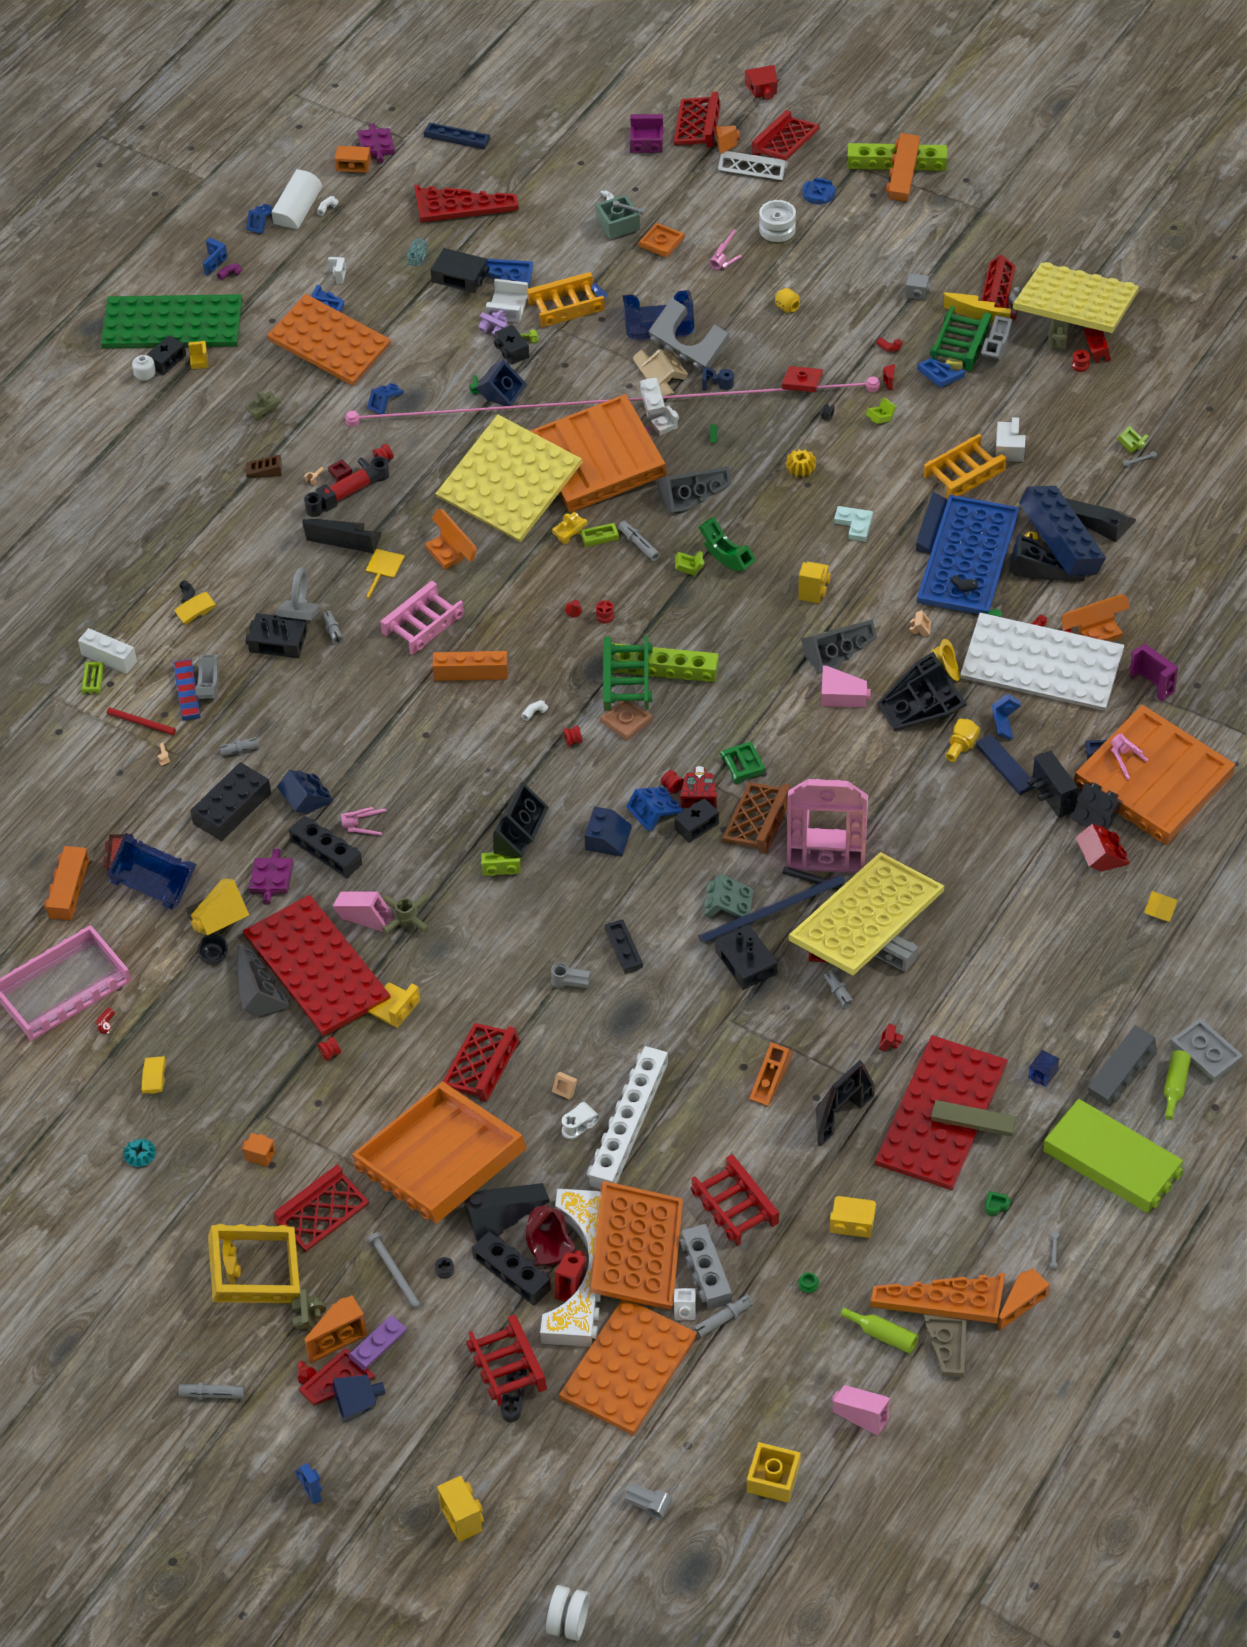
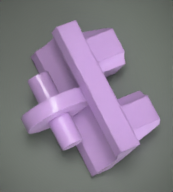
M499 310L497 313L493 312L491 316L484 312L480 315L482 320L478 326L480 331L487 334L493 328L494 330L491 334L494 338L495 331L508 327V319L505 318V312Z

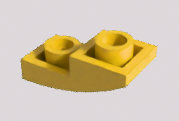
M204 592L186 601L174 611L181 621L187 625L197 616H205L217 605L210 595Z
M165 1056L145 1058L142 1075V1094H156L163 1091L166 1067Z
M223 1240L222 1254L226 1275L230 1285H235L236 1278H239L241 1274V1266L238 1265L236 1258L237 1248L233 1246L232 1240Z

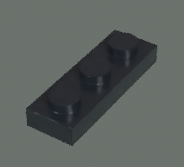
M621 919L605 924V931L624 974L642 969L643 962L624 920Z

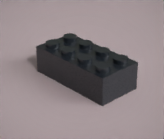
M238 763L190 810L193 825L222 842L271 794L269 779L245 764Z

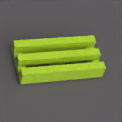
M615 523L580 530L584 547L619 540Z
M85 662L81 688L82 694H86V692H89V694H93V692L101 694L104 662ZM90 667H93L90 687H87ZM97 667H99L96 687H94Z

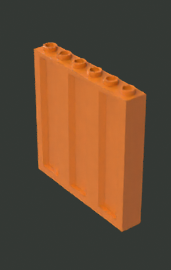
M626 394L530 430V432L580 457L583 461L559 492V496L569 513L667 475L664 460Z
M1141 705L1075 772L1074 782L1079 790L1083 789L1085 783L1091 784V782L1102 786V791L1107 793L1110 790L1118 794V799L1123 802L1117 813L1125 820L1138 826L1142 831L1152 835L1157 841L1167 845L1233 776L1236 764L1146 706ZM1118 734H1123L1131 743L1142 750V754L1148 759L1145 762L1131 750L1125 754L1119 753L1128 771L1130 780L1126 779L1115 754L1111 751L1113 748L1111 741Z
M442 1081L355 1151L352 1156L355 1161L354 1167L359 1173H365L372 1182L379 1183L386 1192L390 1191L399 1201L403 1200L413 1211L417 1210L424 1219H429L437 1224L523 1153L527 1147L521 1133Z

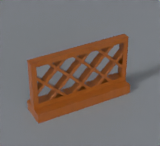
M748 782L722 837L723 842L759 848L760 853L767 854L787 811L788 790L791 789L790 785L782 784L781 787ZM752 789L760 791L756 795H750ZM777 793V796L768 799L766 795ZM764 797L766 801L758 805L755 803V800ZM753 804V807L747 810L743 809L744 805ZM770 806L771 809L769 811L761 812L760 809ZM755 811L759 813L758 816L751 819L748 816ZM745 816L747 821L737 824V820ZM763 819L764 824L755 827L753 823ZM751 825L753 829L743 833L741 829ZM739 831L741 834L736 837H730V834ZM751 835H757L756 841L747 839Z

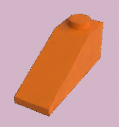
M736 126L716 127L719 153H724L737 146V140H740V131L736 129Z
M770 1042L750 1095V1100L769 1106L788 1069L794 1053L792 1050Z
M1033 1268L1018 1275L999 1315L998 1328L1000 1330L1048 1296L1050 1284Z

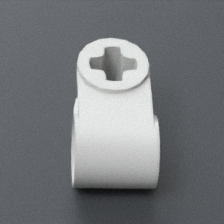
M586 1102L580 1103L562 1117L563 1137L569 1140L576 1139L586 1130L596 1125L600 1118L599 1114Z

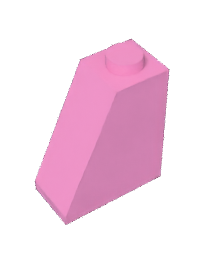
M823 666L821 706L866 707V700H870L871 689H867V681L829 666Z
M340 892L333 905L341 919L382 932V928L395 918L378 892Z
M844 1385L841 1391H836L832 1398L834 1413L876 1436L880 1434L889 1420L890 1398Z

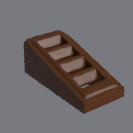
M281 455L247 462L246 477L282 476Z

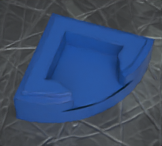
M594 283L591 286V291L597 294L596 297L604 296L605 300L607 293L597 283Z

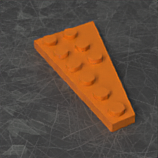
M998 1273V1277L988 1278L987 1275H979L978 1279L958 1277L932 1280V1283L921 1284V1281L913 1282V1285L902 1286L900 1284L874 1286L870 1307L998 1324L1005 1273Z

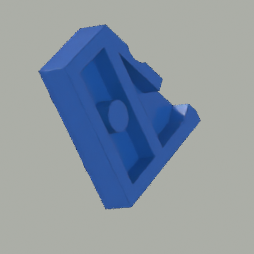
M932 358L919 363L917 366L918 371L940 388L965 377L966 372L962 369L959 372L950 369L951 365L940 363Z

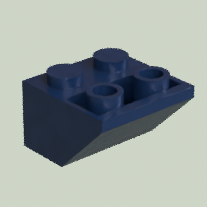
M288 770L277 786L296 812L309 814L334 800L329 794V790L320 782V778L313 773L308 774L299 770Z

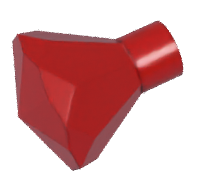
M578 600L568 602L565 606L566 614L571 618L579 617L582 613L580 602Z
M304 1361L297 1363L299 1369L298 1382L305 1384L316 1374V1370L307 1366Z

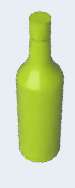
M1182 1050L1173 1051L1170 1056L1164 1086V1096L1167 1099L1165 1119L1167 1120L1173 1119L1176 1103L1183 1098L1191 1056Z
M843 1308L841 1311V1316L859 1324L867 1335L908 1354L912 1353L917 1344L918 1334L877 1315H860L846 1308Z

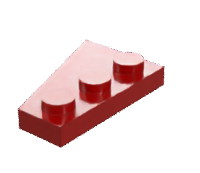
M345 1347L300 1387L299 1392L313 1406H316L335 1397L331 1385L333 1379L368 1375L369 1380L372 1381L375 1380L376 1376L368 1368L364 1371L348 1357L351 1352Z

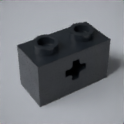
M513 325L495 331L494 345L496 349L502 352L503 358L507 359L511 365L530 358L529 345Z
M167 336L154 349L149 351L147 355L154 360L156 372L165 375L186 357L185 344L171 336Z
M705 798L694 803L690 808L680 812L675 817V830L689 843L719 824V812Z

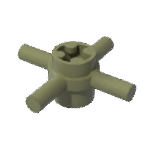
M424 893L414 902L409 898H401L396 902L389 895L384 896L383 900L394 909L395 917L382 928L385 934H388L398 925L402 927L415 925L424 933L428 931L429 926L417 918V909L429 900L427 894Z

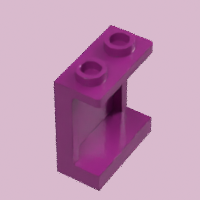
M631 114L630 153H663V114Z
M1145 643L1139 648H1135L1131 653L1129 677L1133 679L1140 674L1158 687L1157 698L1163 702L1175 692L1178 667Z

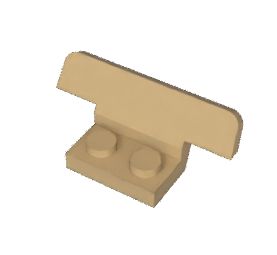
M641 349L633 357V360L646 379L657 378L662 396L674 394L667 383L671 378L685 380L688 376V373L674 353L659 349L649 357L647 352Z

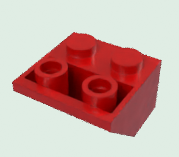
M1092 823L1076 837L1084 857L1091 868L1102 872L1126 866L1130 863L1126 850L1119 842L1120 837L1115 832L1108 831L1104 827H1099Z

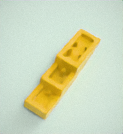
M944 293V307L950 310L951 305L955 306L954 312L979 320L983 318L984 313H990L992 324L994 323L995 316L1011 317V309L995 307V302L978 301L979 296Z

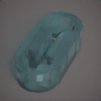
M418 238L412 242L407 253L410 265L418 266L423 262L428 250L425 239Z

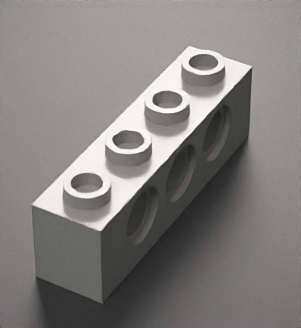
M706 1224L682 1230V1239L679 1240L682 1252L686 1251L687 1253L686 1263L688 1268H692L694 1272L692 1278L694 1285L700 1288L698 1293L701 1303L706 1304L707 1310L725 1306L729 1302L732 1303V1292Z

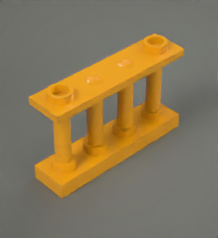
M591 272L527 289V302L529 306L537 304L541 311L539 313L541 328L605 310L604 296L595 297L593 291H591V286L593 285ZM585 291L589 300L580 302L575 293ZM569 295L573 304L563 306L560 298ZM553 300L557 309L548 311L544 302Z
M978 434L924 464L923 477L927 479L935 475L946 485V498L948 499L949 495L961 496L1005 471L1007 458L1003 454L993 458L981 447L982 435ZM976 451L987 463L979 466L968 455ZM962 459L973 470L965 473L955 462ZM949 467L960 478L951 481L941 470Z

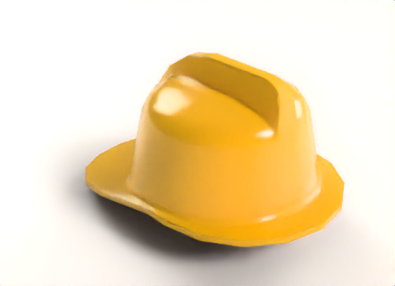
M943 639L940 646L932 649L931 652L935 653L946 673L953 680L959 681L960 671L954 648L948 639Z

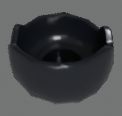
M219 933L204 935L198 946L199 958L206 964L217 965L225 959L228 951L227 941Z

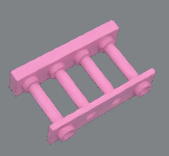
M430 581L380 621L381 632L386 637L392 632L399 634L409 642L410 654L414 655L464 615L463 602L460 600L454 606L438 596L437 584L434 581ZM434 601L447 611L439 616L426 605ZM421 611L434 621L426 626L413 616ZM405 622H409L421 630V632L414 637L400 626Z

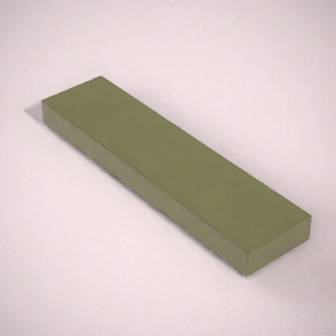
M935 1100L931 1121L1012 1137L1016 1116Z

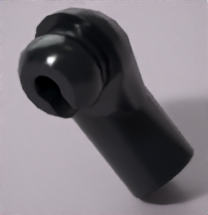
M954 575L950 580L962 592L978 588V582L973 579L961 580L957 575Z

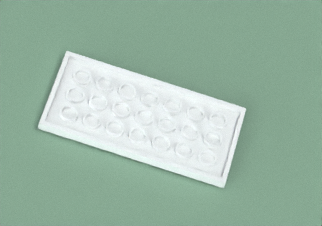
M980 613L960 678L1106 711L1124 651V645Z

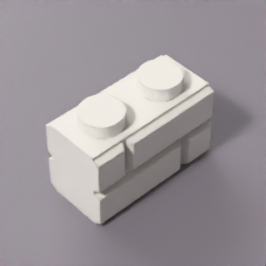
M657 378L640 381V392L648 420L664 415L665 405Z

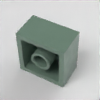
M626 194L596 204V220L609 239L640 230V214L637 211L613 206V201L617 200L621 204L634 207Z

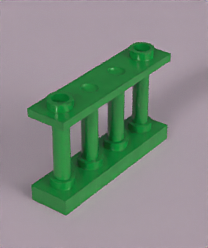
M951 305L949 312L946 311L944 324L935 346H931L930 356L934 360H937L938 356L961 360L963 363H966L965 370L972 372L990 329L991 314L984 313L983 318L979 320L954 315L955 306ZM952 322L975 326L978 330L970 331L951 327ZM948 333L973 338V342L970 341L968 343L946 337ZM945 344L968 349L969 352L965 354L944 350L942 346Z
M644 636V645L612 644L611 637H604V711H612V703L616 701H644L645 710H649V703L653 702L652 691H649V654H653V645L649 643L648 636ZM644 652V661L615 662V660H612V655L616 653ZM644 668V677L615 678V676H612V671H615V669ZM615 685H644V693L615 694V692H612V687H615Z

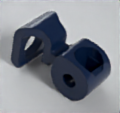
M709 367L703 369V391L707 390V380L710 378L713 384L718 383L719 387L723 390H730L734 387L733 371L721 369L719 374H716V371Z

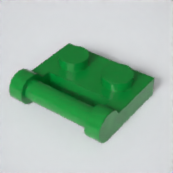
M752 741L725 749L720 753L722 760L726 762L732 774V780L735 784H740L745 779L765 773V767ZM733 756L737 757L743 771H738L732 759Z

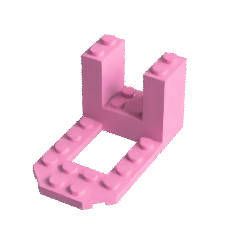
M807 779L788 790L787 867L806 871L858 873L865 866L868 795L849 781ZM810 810L847 812L846 830L809 828Z

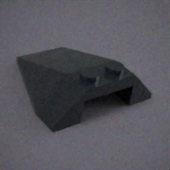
M934 652L918 660L877 703L894 731L952 715L967 706Z
M861 1060L832 1085L815 1109L817 1143L819 1146H822L834 1135L835 1112L844 1103L850 1100L859 1108H862L874 1097L875 1084Z

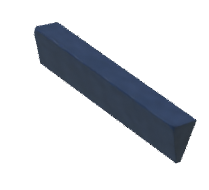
M932 492L916 541V551L930 554L948 501L935 492Z

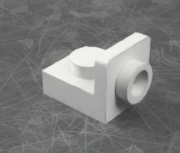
M328 257L329 271L333 272V277H336V284H343L346 274L345 258Z
M667 406L666 414L651 420V426L661 436L678 428L679 416L675 410L673 411L670 406Z
M696 1288L674 1289V1319L695 1320Z

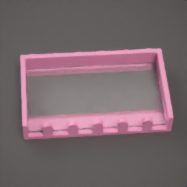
M90 925L0 978V1003L27 1035L28 1039L32 1041L131 981L129 969Z

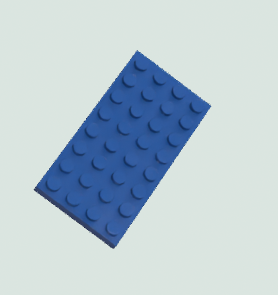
M949 495L919 589L917 603L974 614H989L1020 507ZM954 575H957L961 580L973 579L978 582V588L962 592L950 580Z

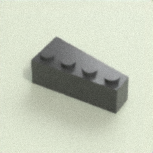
M1134 1025L1088 1086L1089 1095L1108 1107L1116 1103L1125 1089L1129 1087L1132 1081L1157 1054L1155 1037Z

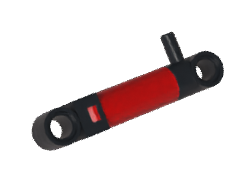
M379 456L373 458L371 464H369L364 458H359L358 463L363 467L362 469L330 486L325 484L317 488L316 492H310L305 495L304 502L307 515L318 517L323 513V508L328 512L337 507L338 501L375 481H385L388 479V460L385 457Z

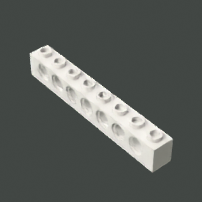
M645 1046L642 1053H638L637 1065L635 1069L632 1068L629 1075V1084H625L622 1091V1100H618L616 1104V1114L614 1117L611 1116L609 1120V1130L602 1136V1146L596 1150L593 1166H589L587 1177H589L591 1187L601 1189L603 1181L617 1184L668 1065V1052Z

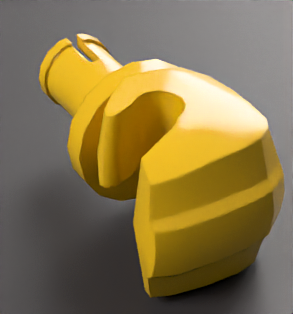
M959 718L953 728V735L949 739L951 747L945 754V758L948 761L955 762L961 752H967L969 749L974 748V743L980 734V727L974 721Z

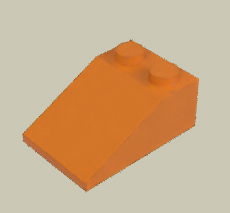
M353 1295L341 1298L337 1303L333 1304L304 1339L310 1364L367 1336L364 1314Z

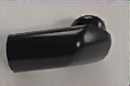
M181 581L179 587L184 594L181 600L183 604L194 597L195 589L188 581Z

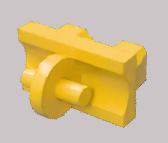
M573 512L571 515L565 514L563 521L552 529V533L558 537V541L566 545L574 534H580V530L587 525V520L579 517L576 512Z

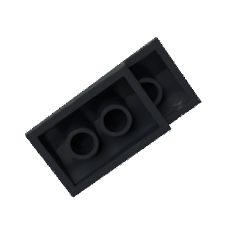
M303 519L302 521L307 541L374 554L381 537V532L365 531V523L323 519Z
M523 781L516 789L493 832L494 854L521 858L527 845L533 842L549 808Z

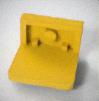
M387 983L384 987L391 995V998L372 1008L368 1013L398 1028L421 1001L419 988L414 984H411L405 991L392 983Z
M843 1196L835 1197L833 1212H831L830 1233L871 1238L876 1202Z

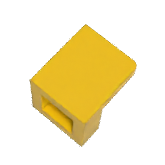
M206 342L188 343L191 369L209 368Z
M1152 891L1144 913L1170 922L1178 900Z

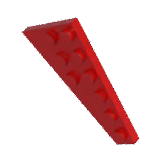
M414 185L420 223L519 210L516 194L497 192L492 195L486 194V191L471 193V190L444 188L440 190L435 189L434 186L420 188V185Z

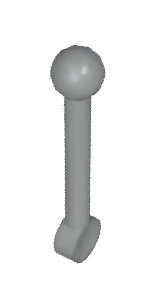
M617 200L613 201L614 207H623L637 211L641 215L645 213L644 208L638 209L621 204Z
M1152 451L1149 455L1131 461L1125 460L1123 464L1125 467H1129L1130 464L1148 458L1155 459L1157 453Z
M1057 1231L1051 1233L1053 1248L1050 1268L1053 1270L1058 1267L1056 1252L1057 1240L1060 1234Z

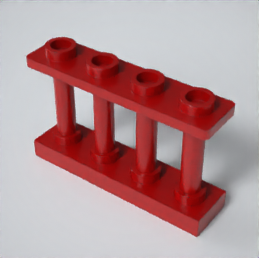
M733 1154L726 1157V1167L722 1172L702 1183L696 1176L691 1178V1192L695 1197L700 1198L704 1209L707 1212H711L715 1223L719 1227L722 1226L728 1240L733 1241L736 1246L741 1245V1233L762 1221H768L772 1227L779 1224V1211ZM728 1177L734 1178L736 1185L713 1198L708 1193V1188ZM740 1191L742 1193L745 1192L748 1196L747 1200L725 1212L719 1207L718 1204ZM751 1206L757 1207L760 1211L758 1215L737 1227L731 1222L730 1218Z
M516 1314L508 1317L509 1326H506V1329L477 1340L473 1332L470 1331L468 1332L469 1340L466 1341L469 1352H474L475 1354L473 1359L477 1369L481 1368L482 1370L480 1374L484 1385L488 1384L490 1387L488 1388L491 1400H496L498 1407L502 1406V1394L524 1386L536 1385L539 1393L547 1390L545 1376ZM507 1337L510 1339L514 1338L515 1340L513 1345L485 1355L482 1354L480 1347ZM521 1353L522 1358L520 1361L490 1371L487 1363L505 1356ZM523 1368L524 1370L528 1369L530 1372L524 1378L497 1387L494 1380Z

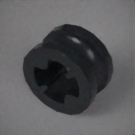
M825 403L821 418H827V420L831 421L835 406H829Z
M442 1257L436 1261L435 1269L437 1276L447 1279L453 1275L454 1263L450 1258ZM447 1265V1270H443L442 1266Z

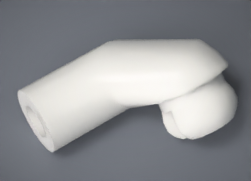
M334 196L328 197L320 203L316 211L317 214L323 216L329 205L335 207L338 204V200Z
M543 700L532 703L521 714V717L528 721L537 710L544 713L548 709V705Z

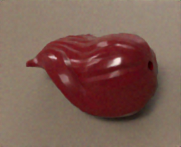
M549 1205L538 1206L532 1210L526 1226V1242L529 1250L536 1258L535 1266L555 1265L561 1262L565 1253H574L576 1249L575 1244L567 1233L565 1219L561 1211L557 1208H551Z

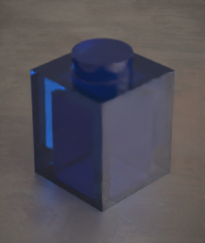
M1041 1050L1029 1067L1028 1078L1046 1087L1058 1071L1059 1058Z

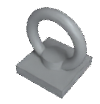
M300 567L295 572L291 601L285 600L276 609V615L279 617L313 620L321 611V604L307 603L308 576L305 568Z

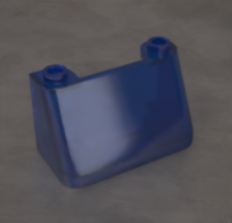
M681 290L675 293L673 299L684 305L688 313L676 329L675 336L689 335L694 330L690 290ZM631 294L622 295L627 336L631 339L651 338L648 331L667 305L640 307L637 296Z
M125 833L106 877L109 878L108 882L116 886L123 884L163 902L162 905L173 910V907L178 908L197 864L189 860L182 862L181 858H176L144 844L143 841L139 840L137 842L134 836Z

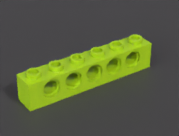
M848 143L847 169L890 170V168L894 167V163H892L893 153L897 152L895 144ZM919 145L915 170L946 171L947 145Z
M653 647V654H649V676L716 682L719 653ZM644 652L616 653L612 655V660H615V662L644 661ZM644 668L615 669L612 672L644 675Z

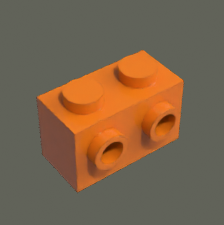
M337 146L335 155L336 171L369 172L371 163L370 147Z

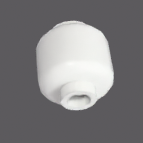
M140 355L133 360V373L137 379L147 381L155 375L156 370L152 357Z

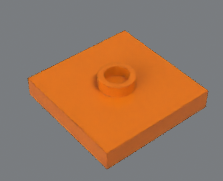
M656 222L638 244L641 248L668 258L685 239V234Z

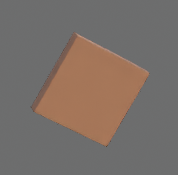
M619 701L612 707V711H607L600 717L602 724L626 741L653 720V715L633 701Z

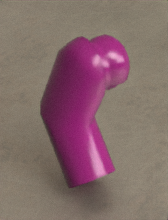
M237 263L225 266L217 273V277L223 280L232 272L238 275L242 272V268Z

